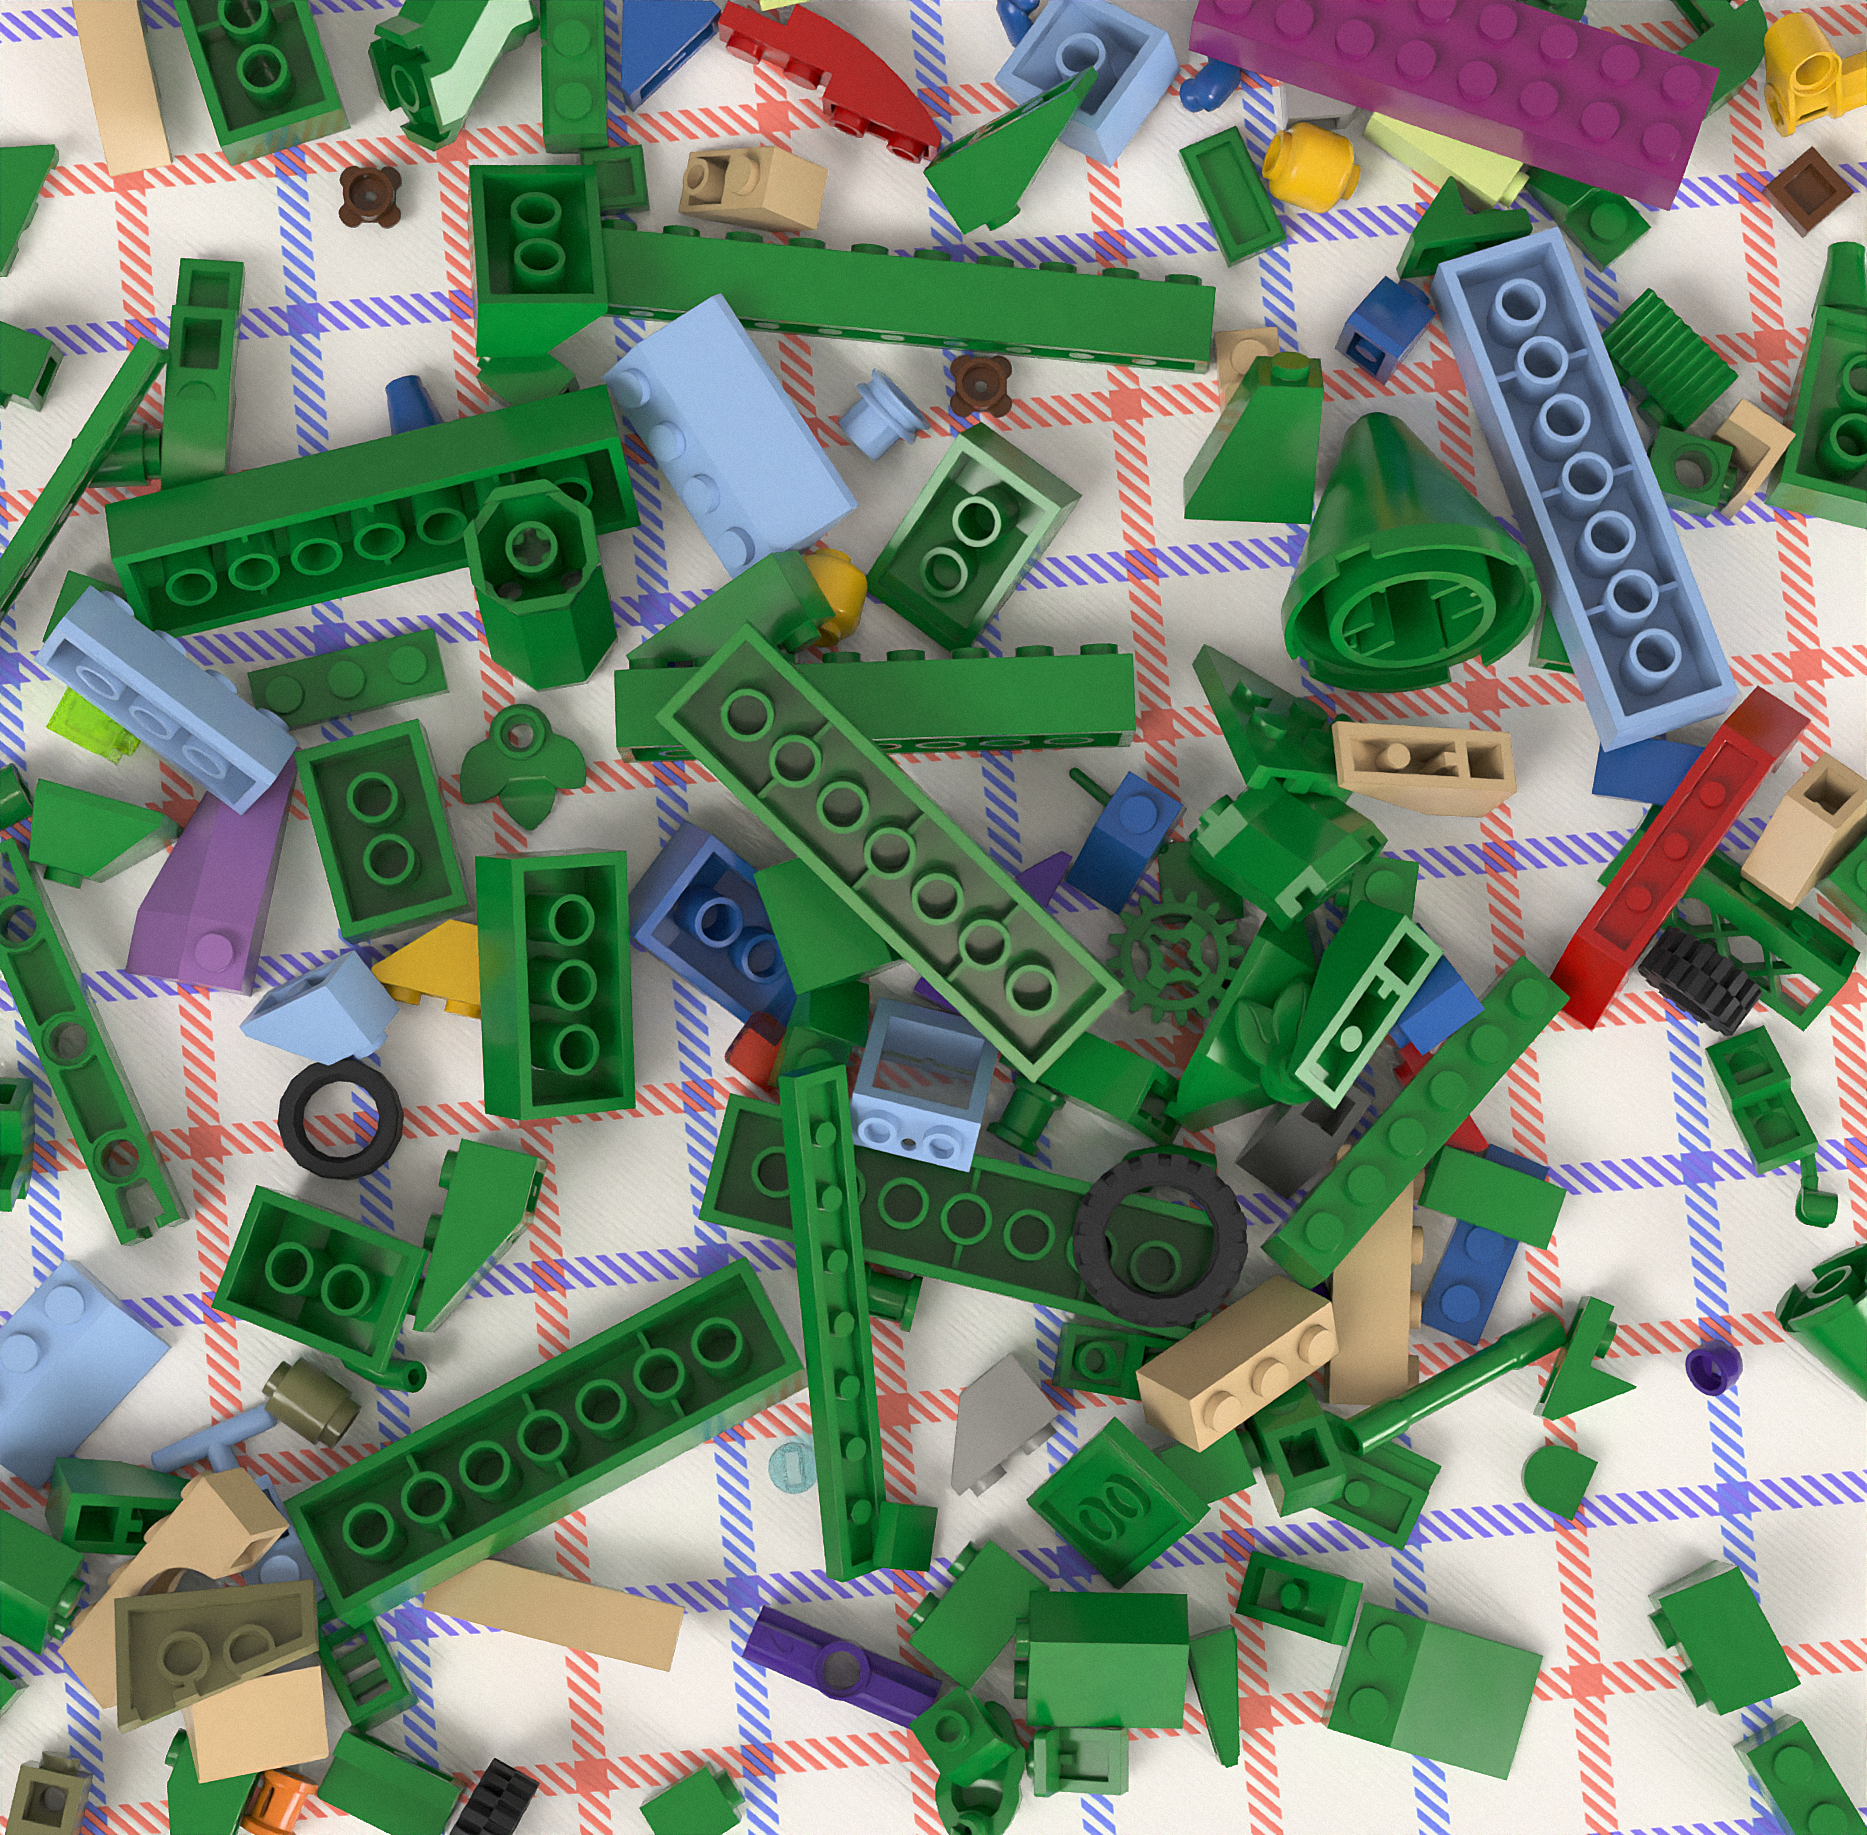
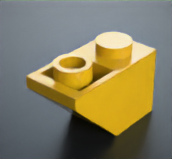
M449 919L371 968V972L394 1001L419 1006L422 995L447 1000L444 1012L481 1020L477 925Z

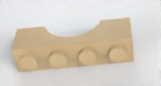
M243 1467L218 1473L207 1470L194 1477L181 1491L180 1496L183 1498V1501L174 1512L160 1519L146 1532L144 1541L147 1544L138 1555L123 1563L110 1575L107 1581L110 1588L102 1598L83 1609L72 1621L71 1626L74 1631L57 1651L103 1710L117 1706L114 1598L174 1593L179 1580L189 1568L199 1571L212 1579L253 1569L290 1526Z

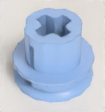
M874 368L871 375L873 379L868 384L862 382L856 386L862 398L838 420V423L859 449L873 461L877 462L901 438L913 445L916 438L915 433L919 429L929 430L931 425L910 398L879 369Z

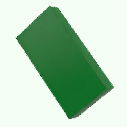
M1233 126L1179 150L1178 157L1228 268L1286 243L1287 236L1237 126Z

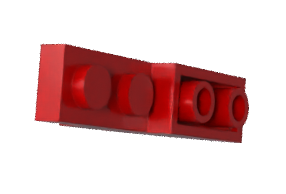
M728 0L718 21L720 41L727 43L725 49L730 54L750 64L759 65L761 59L781 67L784 69L782 72L783 76L800 87L809 90H816L818 85L825 87L826 89L822 96L823 114L831 117L829 123L833 127L847 135L863 138L866 132L888 142L886 148L895 156L915 164H920L922 158L932 161L941 151L943 137L925 107L908 85L878 55L857 38L828 19L798 4L795 5L785 26Z

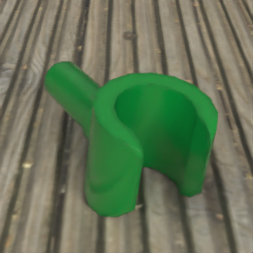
M1815 1154L1800 1159L1802 1178L1800 1179L1801 1188L1795 1203V1216L1798 1221L1805 1225L1827 1228L1829 1224L1835 1222L1838 1209V1195L1818 1190L1819 1177L1817 1176Z

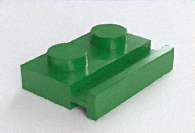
M1322 1410L1346 1468L1347 1477L1341 1498L1312 1508L1403 1551L1430 1493L1429 1490L1442 1466L1391 1441L1361 1457H1356L1348 1451L1340 1437L1339 1424L1345 1419Z

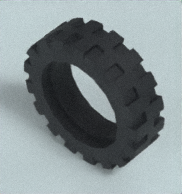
M1148 1153L1130 1158L1112 1167L1086 1193L1079 1206L1073 1225L1074 1262L1087 1291L1109 1313L1138 1326L1165 1328L1185 1325L1215 1310L1237 1285L1248 1254L1247 1222L1244 1212L1241 1211L1240 1205L1236 1200L1238 1198L1234 1191L1210 1167L1179 1154ZM1169 1186L1188 1193L1204 1207L1213 1226L1214 1251L1207 1270L1194 1285L1174 1295L1152 1296L1132 1289L1116 1275L1106 1255L1105 1231L1113 1210L1127 1195L1144 1187Z

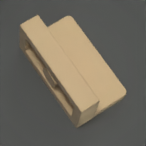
M1744 398L1739 401L1719 424L1709 439L1734 447L1730 462L1747 473L1731 495L1727 505H1724L1720 511L1729 520L1753 497L1796 435Z

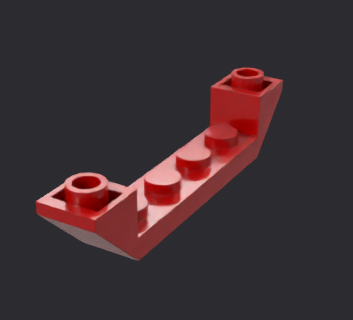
M1758 685L1723 722L1578 927L1551 973L1549 979L1570 997V1000L1560 1010L1562 1013L1590 1032L1595 1030L1628 983L1630 970L1769 773L1775 774L1810 725L1811 719Z

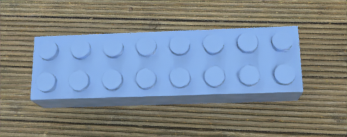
M1559 226L1439 263L1429 292L1527 550L1535 566L1538 579L1604 752L1724 714L1738 696L1739 691Z

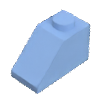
M352 950L269 990L241 1023L239 1028L246 1037L329 1066L351 1055L360 1060L376 1051L387 1040L388 1035L384 1030L400 1011V1008L357 952Z

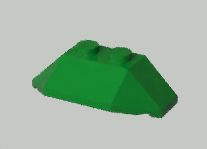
M1311 913L1299 923L1294 921L1292 926L1284 932H1281L1268 915L1266 916L1184 1071L1176 1093L1173 1094L1164 1111L1167 1116L1183 1128L1196 1133L1278 1103L1263 1089L1260 1081V1067L1250 1061L1241 1051L1235 1029V1006L1237 1001L1245 999L1273 1009L1281 991L1292 979L1301 977L1312 986L1314 985L1325 951L1314 913Z

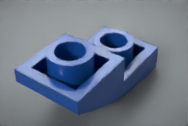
M1648 738L1604 752L1600 742L1592 794L1602 798L1664 807L1706 747Z

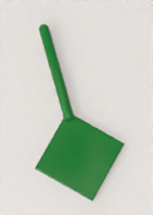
M1072 768L1069 771L1070 778L1101 805L1106 807L1112 796L1079 768ZM1193 841L1166 843L1158 855L1161 897L1164 888H1171L1175 896V902L1184 903L1189 892L1195 890L1198 891L1196 907L1205 910L1215 901L1221 905L1218 914L1214 918L1216 921L1244 919L1242 896L1207 873L1188 852ZM1180 916L1162 917L1163 924L1188 923L1190 919Z

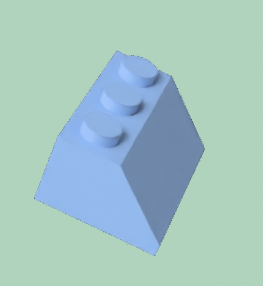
M65 1259L0 1328V1465L37 1491L52 1477L56 1457L70 1458L172 1348L80 1261Z

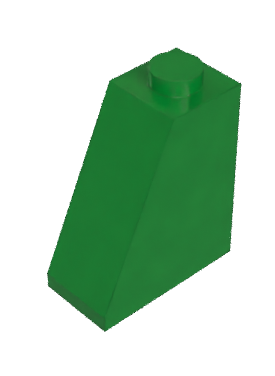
M1289 351L1277 353L1273 357L1256 356L1183 478L1184 519L1311 524L1324 392L1320 358H1308L1304 354Z
M1086 1031L1035 1081V1083L1057 1096L1156 1146L1173 1144L1181 1128L1177 1122L1164 1113L1170 1099L1179 1087V1080L1156 1063ZM1003 1054L1001 1055L999 1063L1015 1074L1027 1078Z

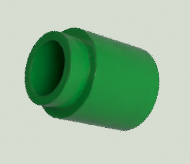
M128 423L88 488L150 486L152 480L161 479L163 429H149L147 423Z

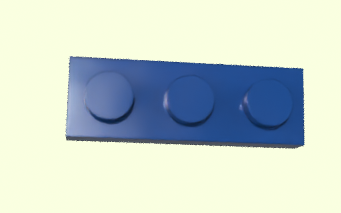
M1491 1143L1488 1144L1489 1147L1483 1153V1159L1545 1181L1550 1169ZM1456 1220L1421 1304V1324L1470 1345L1477 1346L1519 1242L1487 1229Z

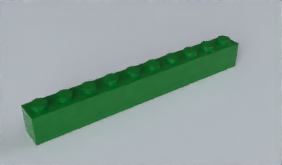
M601 220L608 296V312L602 315V317L671 323L705 300L721 293L744 329L748 331L1204 375L1209 364L1216 287L1202 285V278L1194 275L1169 274L1165 276L1164 282L1139 279V272L1126 268H1106L1102 270V276L1077 273L1076 266L1063 262H1043L1039 264L1038 270L1014 267L1012 259L1001 256H979L976 263L951 261L949 253L938 250H916L913 257L888 255V248L875 244H853L851 251L826 249L825 242L813 238H790L788 245L763 243L761 235L743 231L727 232L725 239L700 237L698 229L688 226L668 225L663 227L662 233L637 231V224L625 220Z

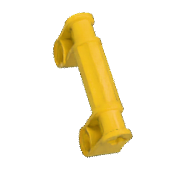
M1796 12L1787 14L1778 19L1769 28L1763 42L1766 67L1764 96L1771 121L1781 137L1785 138L1793 135L1796 127L1827 115L1831 119H1837L1848 111L1867 105V50L1840 59L1815 19L1808 13Z

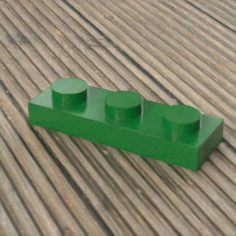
M433 628L247 672L255 709L264 708L273 712L287 724L290 731L450 693L436 633Z

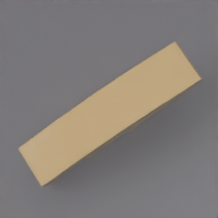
M72 0L82 55L109 176L172 165L174 161L159 99L161 94L147 38L149 31L142 1Z
M491 1557L427 1590L422 1609L666 1672L671 1670L686 1608L626 1593L623 1590L565 1577L562 1574Z

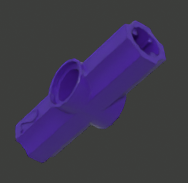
M765 1604L755 1622L742 1655L744 1659L819 1690L829 1699L847 1702L909 1730L911 1728L908 1724L933 1706L943 1681L869 1650L855 1640L841 1638ZM844 1651L855 1656L861 1670L858 1681L848 1687H839L831 1683L825 1674L824 1668L829 1655L834 1652Z

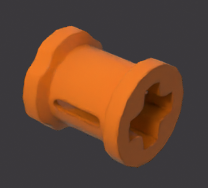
M285 1767L261 1771L265 1781L252 1813L243 1815L239 1826L254 1835H296L293 1828L307 1795L315 1794L318 1784L315 1780Z

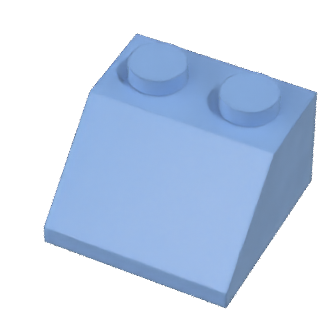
M1050 0L994 79L1003 91L1021 105L1086 68L1093 66L1099 77L1064 132L1060 142L1111 168L1181 70L1168 32L1106 0Z

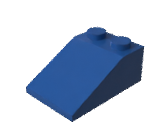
M684 820L628 894L630 939L765 1041L774 1045L787 1028L797 995L753 876L758 871L711 833Z

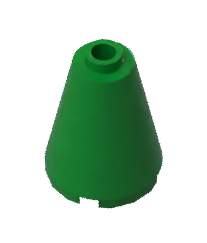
M1862 1243L1839 1252L1813 1268L1811 1271L1818 1280L1805 1291L1801 1292L1795 1283L1786 1291L1777 1304L1775 1318L1783 1330L1867 1403V1243Z

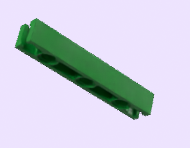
M12 837L0 843V853L5 863L11 862L19 885V891L14 895L5 896L0 899V969L121 1245L134 1246L153 1237L149 1226L144 1228L136 1227L126 1198V1193L129 1189L141 1187L149 1182L165 1212L154 1218L159 1229L165 1226L176 1227L189 1221L190 1218L35 864L29 860L28 848L25 843ZM31 910L36 920L34 933L23 942H13L8 933V924L11 917L18 911ZM80 1025L86 1032V1048L77 1058L67 1060L59 1051V1037L68 1027ZM129 1141L138 1151V1165L128 1176L118 1177L110 1168V1153L119 1143Z

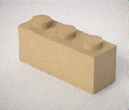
M1275 1274L1136 1371L1146 1423L1200 1453L1340 1353L1331 1301L1279 1274Z

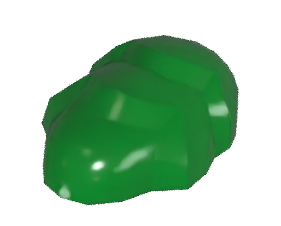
M993 1700L986 1701V1703L1017 1748V1751L966 1789L943 1778L941 1774L939 1775L935 1785V1801L940 1819L949 1835H1003L1011 1826L1020 1809L1023 1798L1020 1784L1025 1771L1027 1751L1018 1738L1011 1714L1003 1705Z

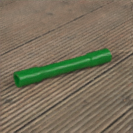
M1544 1312L1501 1335L1495 1343L1401 1394L1395 1397L1384 1398L1342 1421L1339 1424V1433L1345 1447L1354 1456H1363L1405 1433L1414 1423L1512 1370H1520L1564 1346L1566 1343L1565 1330L1558 1318L1550 1312Z

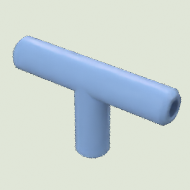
M264 1403L153 1452L151 1455L152 1464L156 1471L169 1474L208 1457L214 1473L239 1468V1463L231 1446L275 1427L277 1419L264 1410L267 1404Z

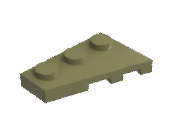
M307 1579L114 1598L117 1728L121 1734H125L319 1651L317 1592L314 1580Z

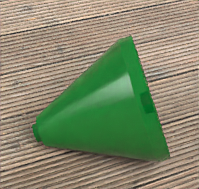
M1382 412L1363 415L1345 432L1282 603L1281 625L1288 655L1291 660L1298 658V656L1305 660L1308 664L1310 677L1321 683L1344 690L1365 693L1408 692L1450 683L1452 679L1449 667L1468 661L1480 654L1482 664L1485 667L1497 662L1522 642L1535 625L1540 613L1541 593L1531 557L1403 420Z

